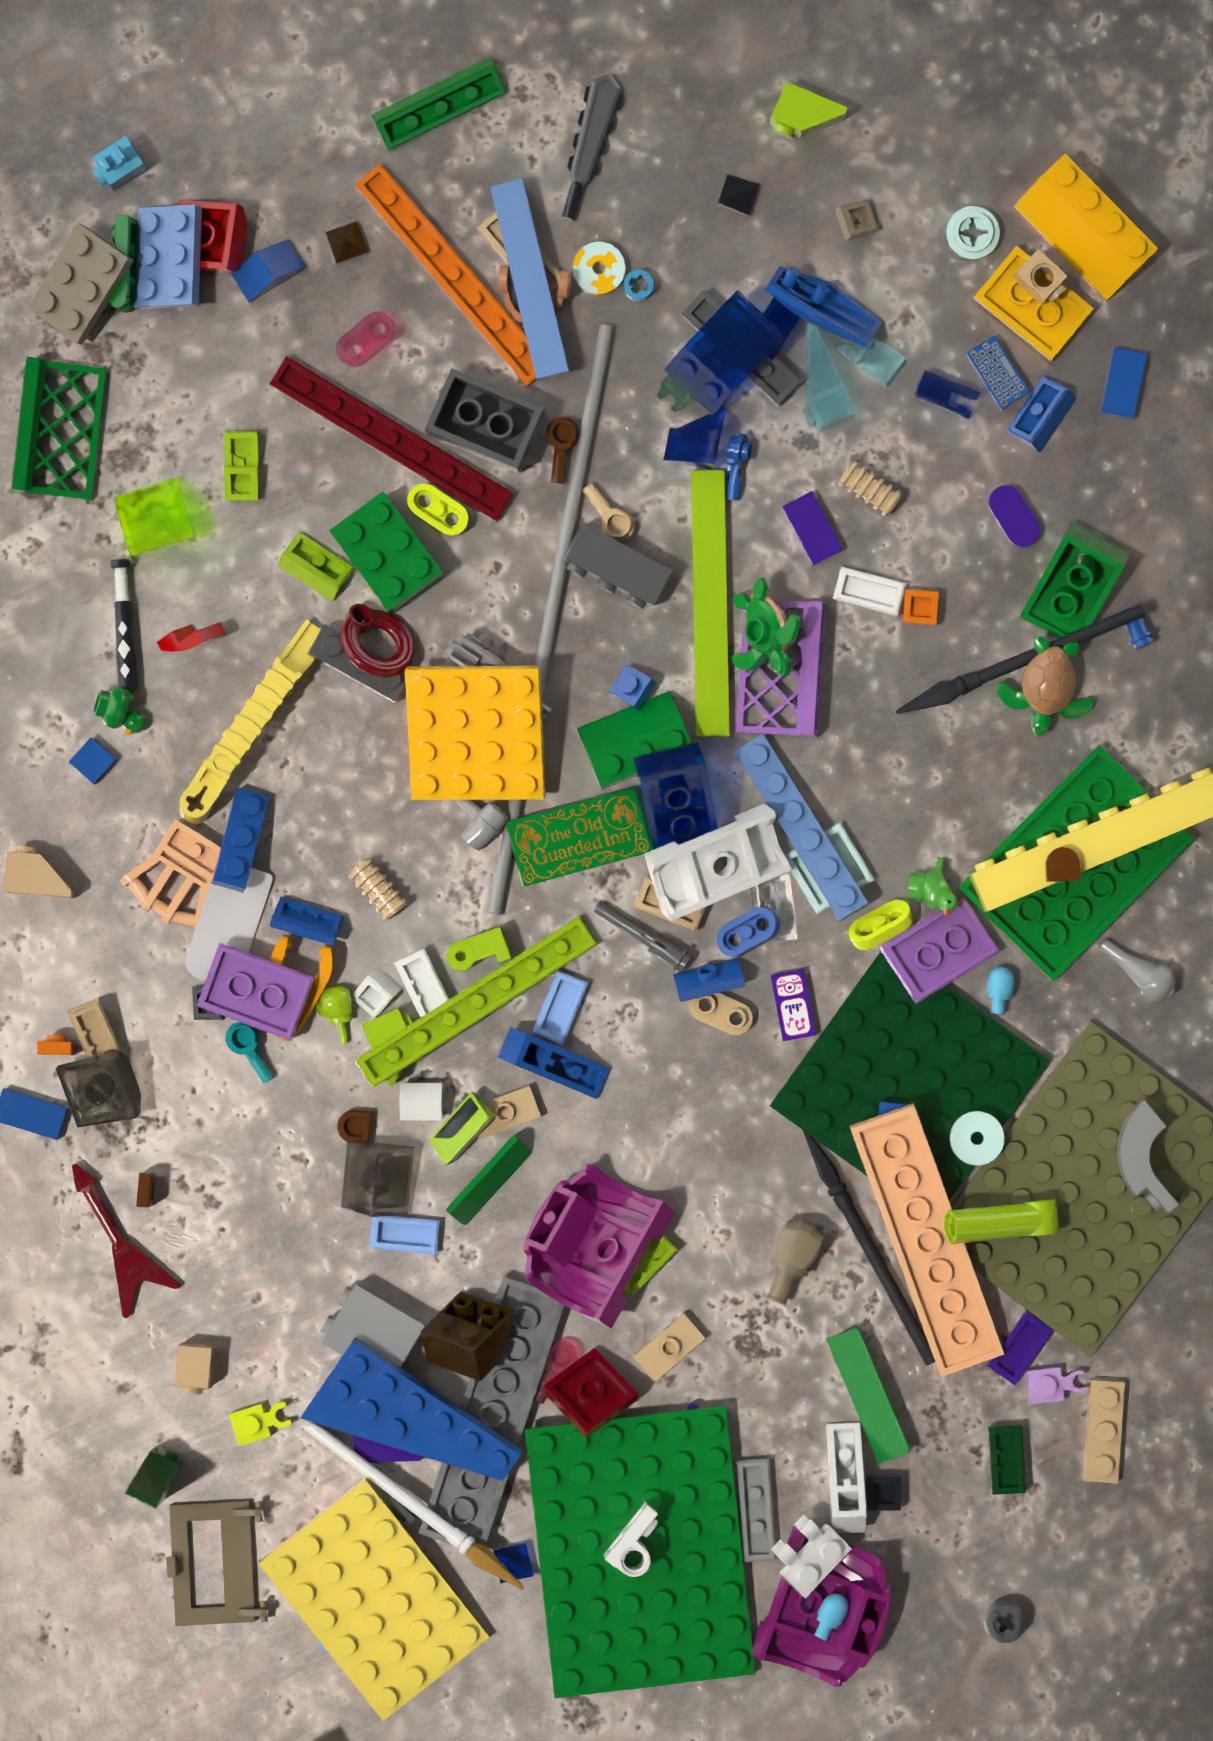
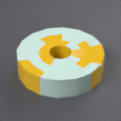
M602 241L591 242L582 247L575 255L572 265L574 280L578 287L587 294L594 296L608 295L616 291L623 282L625 261L620 251L612 244ZM599 263L604 265L605 271L602 274H596L593 271L594 265Z

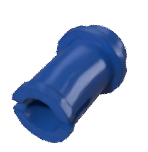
M1144 618L1125 625L1131 638L1129 644L1134 645L1136 650L1154 642L1152 638L1154 632L1149 631Z

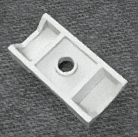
M764 803L736 815L735 822L680 845L671 842L645 853L644 857L662 914L670 921H673L791 871L790 863L779 846L773 826L776 818L774 810ZM720 857H727L726 867L722 871L715 872L713 869L715 861Z

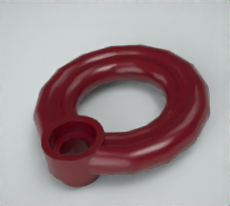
M354 604L350 607L340 630V640L347 658L358 669L371 676L388 678L402 674L406 667L411 666L415 656L414 640L408 628L397 617L383 610L371 609L364 604ZM369 627L379 628L387 632L395 643V654L391 658L386 659L370 655L360 643V633L366 632Z

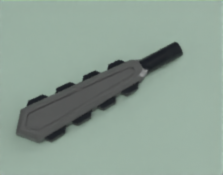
M611 73L592 80L591 85L586 87L583 101L586 104V108L580 111L578 125L581 129L580 133L575 134L572 147L575 149V155L569 157L567 169L570 171L571 185L561 218L569 221H574L583 187L589 182L590 178L596 176L599 168L596 162L597 157L602 156L606 148L604 137L611 134L614 125L612 115L614 112L619 111L623 99L620 94L621 87Z

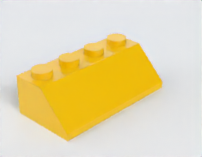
M1066 153L1014 205V208L1105 301L1109 300L1158 250L1153 242Z

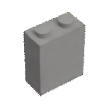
M357 1283L353 1289L347 1286L337 1302L342 1308L336 1318L331 1315L328 1317L320 1333L325 1335L321 1343L343 1355L356 1337L401 1367L426 1323Z

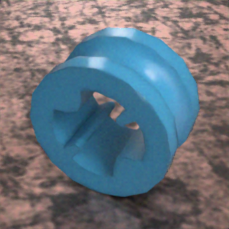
M641 269L628 273L624 280V292L627 297L633 301L640 302L651 296L654 288L651 275ZM640 277L646 280L644 285H648V289L646 291L640 290L638 294L632 292L633 285L629 286L631 280L638 281Z

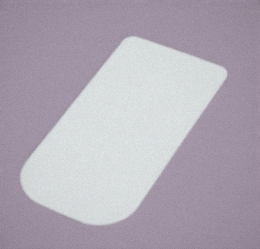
M251 868L244 893L210 883L186 955V967L193 977L206 981L220 942L249 952L273 881L269 873Z

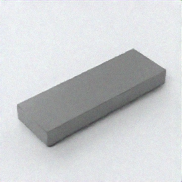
M769 1458L735 1460L743 1562L776 1560V1555L771 1550L775 1545Z

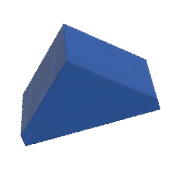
M287 239L256 251L231 275L247 301L251 303L304 270L305 266Z

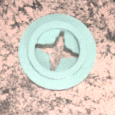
M968 206L958 210L949 220L946 230L950 249L957 253L960 258L972 260L988 256L996 247L1000 235L996 218L988 210L977 206ZM971 220H973V225H975L977 231L987 232V234L977 236L974 246H972L968 236L959 235L968 231Z

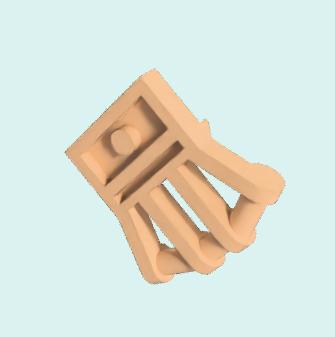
M175 819L153 855L123 876L120 881L124 887L129 886L142 904V909L147 912L152 910L162 917L161 921L166 924L175 923L191 926L195 931L213 878L220 846ZM161 861L166 864V867L149 892L139 877ZM176 870L187 878L171 903L167 905L159 900L158 897ZM194 883L201 886L196 914L179 911L178 908Z

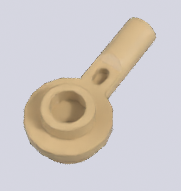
M594 483L587 485L583 492L603 516V533L618 542L628 540L633 535L635 529L632 516L625 510L612 508Z

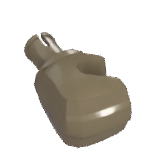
M788 1220L782 1226L774 1244L770 1264L775 1266L777 1272L766 1298L786 1305L796 1277H807L809 1273L808 1268L816 1260L825 1238V1234L812 1222L807 1220Z

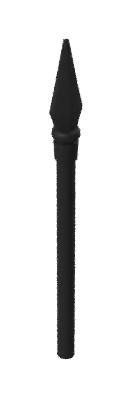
M1139 604L1050 641L1049 645L1050 647L1058 646L1062 649L1068 642L1080 644L1141 619L1146 614L1142 605ZM1033 648L978 672L974 671L965 674L963 678L957 676L951 681H940L897 709L896 714L949 704L957 696L966 695L967 690L972 691L986 682L1027 666L1038 653Z
M803 1130L820 1179L829 1188V1196H834L833 1201L846 1218L925 1365L928 1366L934 1363L935 1359L928 1340L856 1211L848 1190L845 1191L847 1188L846 1184L841 1182L837 1168L815 1139Z

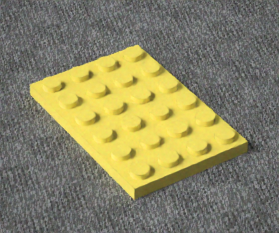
M366 1478L258 1562L271 1581L383 1721L490 1638L487 1631Z

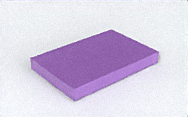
M964 895L957 899L958 907L954 912L945 916L939 910L879 948L915 1004L923 1001L1000 952V949Z
M220 942L197 1006L292 1041L315 977Z

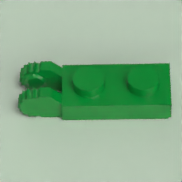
M116 215V225H113L111 232L113 244L134 261L112 295L109 303L115 309L128 313L135 308L137 220L128 215Z

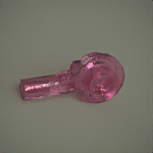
M556 1340L551 1345L546 1360L548 1368L534 1396V1400L541 1404H544L547 1398L543 1393V1385L578 1360V1351L570 1341Z

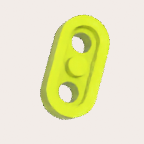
M418 484L410 490L407 503L410 511L415 516L446 536H458L466 530L469 517L466 509L461 504L430 484ZM420 497H429L431 499L430 505L425 508L419 506L418 500ZM451 514L459 518L458 523L454 526L446 523L447 516Z
M892 900L855 920L849 927L848 933L853 945L857 949L870 950L907 930L913 923L914 916L907 902Z

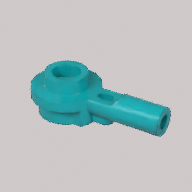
M241 1022L233 1023L226 1032L225 1041L228 1048L234 1053L246 1056L263 1084L274 1078L256 1048L259 1039L257 1029Z

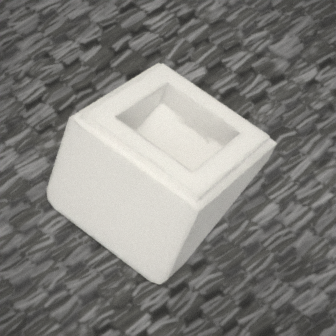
M376 967L352 994L351 999L373 1018H377L399 993L401 986L380 968Z

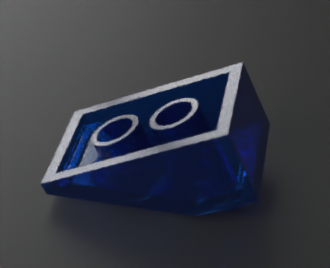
M737 290L685 344L664 370L710 414L714 415L728 404L786 335Z

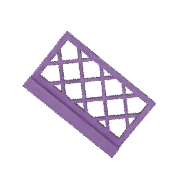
M776 601L785 614L790 609L803 610V621L799 632L802 630L801 641L798 638L795 640L801 647L800 657L793 662L791 671L799 681L798 690L787 698L776 686L785 676L779 675L773 681L761 669V666L769 660V657L754 671L740 669L736 732L818 738L826 604L822 601ZM745 610L743 611L741 654L748 652L750 646L745 637L744 630ZM798 664H800L799 675L794 670ZM758 670L768 681L769 685L754 696L747 688V679ZM774 688L785 702L770 714L758 700ZM746 693H747L748 696L752 699V700H751L749 703H747V704H746ZM798 697L796 708L792 701ZM754 704L767 716L758 726H744L745 712ZM789 705L797 714L796 728H782L774 717ZM771 721L776 727L764 726Z

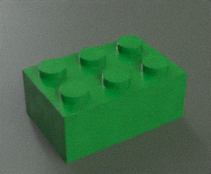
M383 491L329 530L332 537L389 614L396 612L444 577L441 569Z

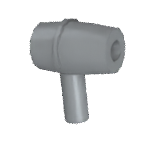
M455 800L473 818L461 837L477 851L485 846L496 834L498 835L505 822L509 819L506 812L493 802H489L482 809L474 800Z

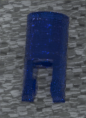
M924 370L913 397L969 419L972 413L970 409L950 401V396L953 392L967 399L977 400L980 392Z

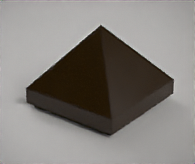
M357 221L325 232L336 264L368 253Z

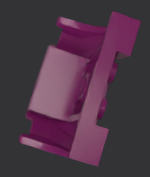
M587 1164L585 1169L581 1170L569 1181L561 1180L536 1213L523 1249L527 1255L525 1278L530 1284L557 1302L588 1319L612 1329L627 1302V1299L621 1294L652 1238L661 1240L675 1211L664 1201L639 1194L615 1181L595 1165Z
M793 1525L787 1544L798 1553L809 1540ZM849 1545L851 1548L849 1553L806 1598L801 1596L781 1575L766 1622L760 1621L752 1644L753 1650L751 1654L760 1660L781 1664L810 1674L833 1687L841 1686L842 1682L848 1681L859 1668H864L867 1665L884 1633L890 1606V1589L887 1587L886 1570L883 1563L876 1556ZM840 1594L848 1601V1613L842 1626H839L838 1630L832 1629L827 1641L822 1640L814 1635L820 1624V1621L817 1620V1613L828 1595Z

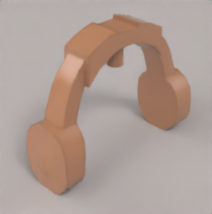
M501 265L498 275V291L503 293L506 306L513 314V318L523 323L520 309L514 304L511 296L510 267L508 265ZM561 270L557 299L554 304L555 313L560 309L564 298L569 297L571 288V272L569 270Z

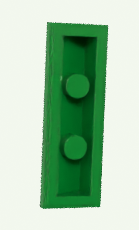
M512 1136L450 1203L446 1211L461 1224H468L531 1155V1150L516 1136Z

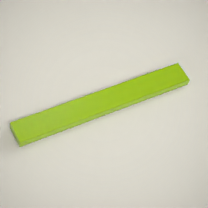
M691 470L696 738L729 737L724 470Z
M578 916L354 1061L373 1089L597 945V942L581 917Z

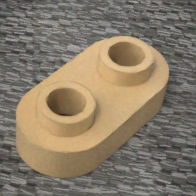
M716 993L692 999L688 1002L689 1012L696 1020L730 1035H741L747 1032L752 1025L753 1016L751 1010L745 1004L723 994ZM702 999H709L711 1001L712 1007L707 1012L701 1011L699 1008V1002ZM733 1012H738L742 1015V1022L739 1025H733L729 1020Z

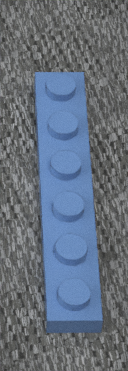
M764 734L735 750V754L766 804L774 810L776 820L839 922L867 906L866 898Z

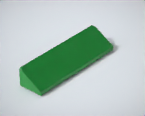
M486 58L372 114L371 117L389 151L507 93L494 62L491 58Z
M853 1327L827 1338L826 1341L878 1463L911 1452L858 1327Z

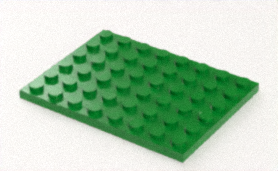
M717 1405L615 1417L587 1439L572 1423L524 1428L554 1699L755 1675L754 1656L751 1654L753 1647L726 1406ZM644 1502H647L656 1509L658 1515L654 1519L658 1523L646 1538L641 1535L638 1540L647 1548L650 1556V1566L643 1575L632 1577L624 1574L617 1567L615 1568L606 1561L604 1553ZM637 1550L629 1551L624 1557V1562L628 1566H637L641 1563L643 1555Z

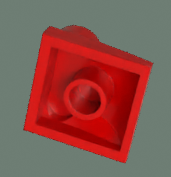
M179 200V205L195 204L202 207L200 270L218 271L222 274L235 272L242 262L248 225L244 207L236 203Z

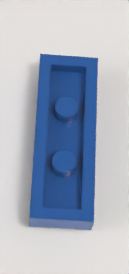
M236 788L211 884L244 893L269 796Z

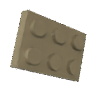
M78 223L27 308L75 343L83 345L134 260L85 225Z

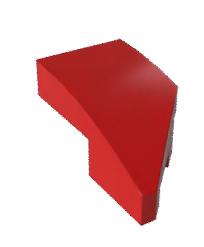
M221 622L194 631L192 625H188L170 632L158 640L157 644L161 651H184L216 640L226 635V632Z

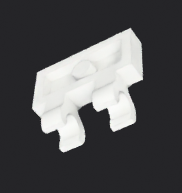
M803 1515L794 1525L809 1540L808 1543L796 1553L788 1544H784L782 1540H779L771 1550L786 1565L779 1573L801 1596L806 1598L849 1553L851 1548L829 1525L825 1523L820 1529L811 1519L808 1520Z

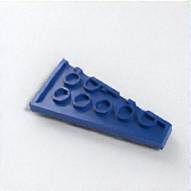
M356 1337L300 1417L303 1420L501 1481L505 1479L523 1452L519 1447Z

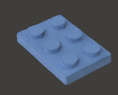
M194 204L138 208L134 307L139 309L199 306L201 206Z

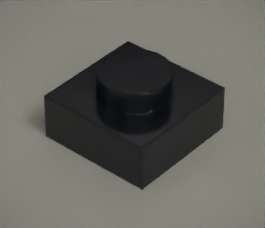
M866 1476V1510L901 1511V1476Z

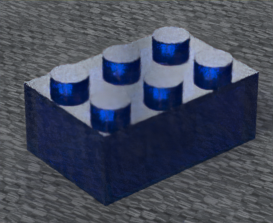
M698 742L633 757L652 850L671 842L680 845L718 829L706 763Z

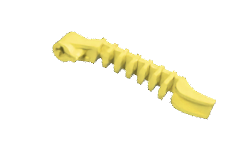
M308 619L305 620L284 651L276 658L273 667L268 669L264 680L256 686L252 697L246 700L240 714L234 717L233 724L229 729L225 730L221 741L215 744L213 752L208 759L203 761L196 776L182 794L179 811L181 817L187 823L200 824L207 819L212 808L230 782L231 773L234 769L238 770L243 756L250 753L252 743L255 739L259 740L262 736V729L266 724L269 725L276 709L280 710L282 708L283 699L286 696L290 697L292 695L295 682H300L315 663L316 659L307 655L320 628L312 624ZM202 796L201 811L199 809H195L193 812L189 811L188 802L194 804Z

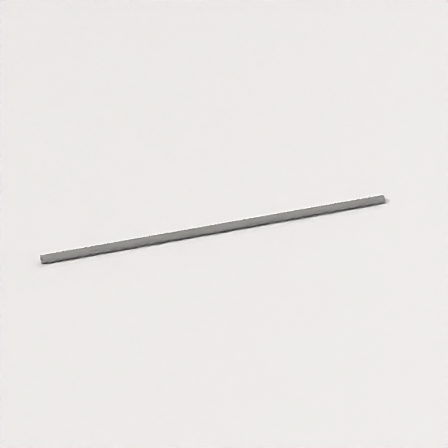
M600 325L535 666H540L541 699L543 698L568 564L563 562L562 559L574 537L614 328L609 325ZM509 800L507 810L509 819L507 822L520 818L523 800ZM506 825L504 826L488 913L501 915L513 855Z

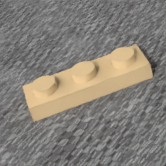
M1090 1379L1084 1481L1118 1484L1125 1382Z

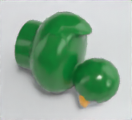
M115 687L109 692L103 690L98 692L93 716L101 717L107 727L117 729L123 725L125 735L129 736L131 733L137 734L141 732L146 726V718L141 712L130 711L127 713L129 702L134 700V695L129 690L123 687Z

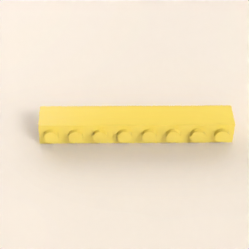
M1210 767L1192 774L1193 782L1181 786L1178 780L1161 787L1162 795L1150 799L1147 793L1130 800L1131 807L1119 812L1116 806L1098 814L1100 820L1088 825L1085 819L1067 827L1069 833L1057 838L1054 832L1036 840L1038 846L1026 851L1023 845L1006 852L1007 859L997 864L991 858L975 865L976 872L969 876L984 912L1056 883L1046 882L1045 861L1048 854L1057 848L1066 847L1073 850L1080 860V872H1083L1212 818L1213 773Z

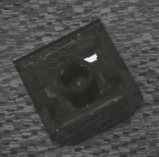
M109 1049L98 1057L58 1065L55 1068L77 1128L136 1119L141 1113L142 1094L130 1061L121 1051Z

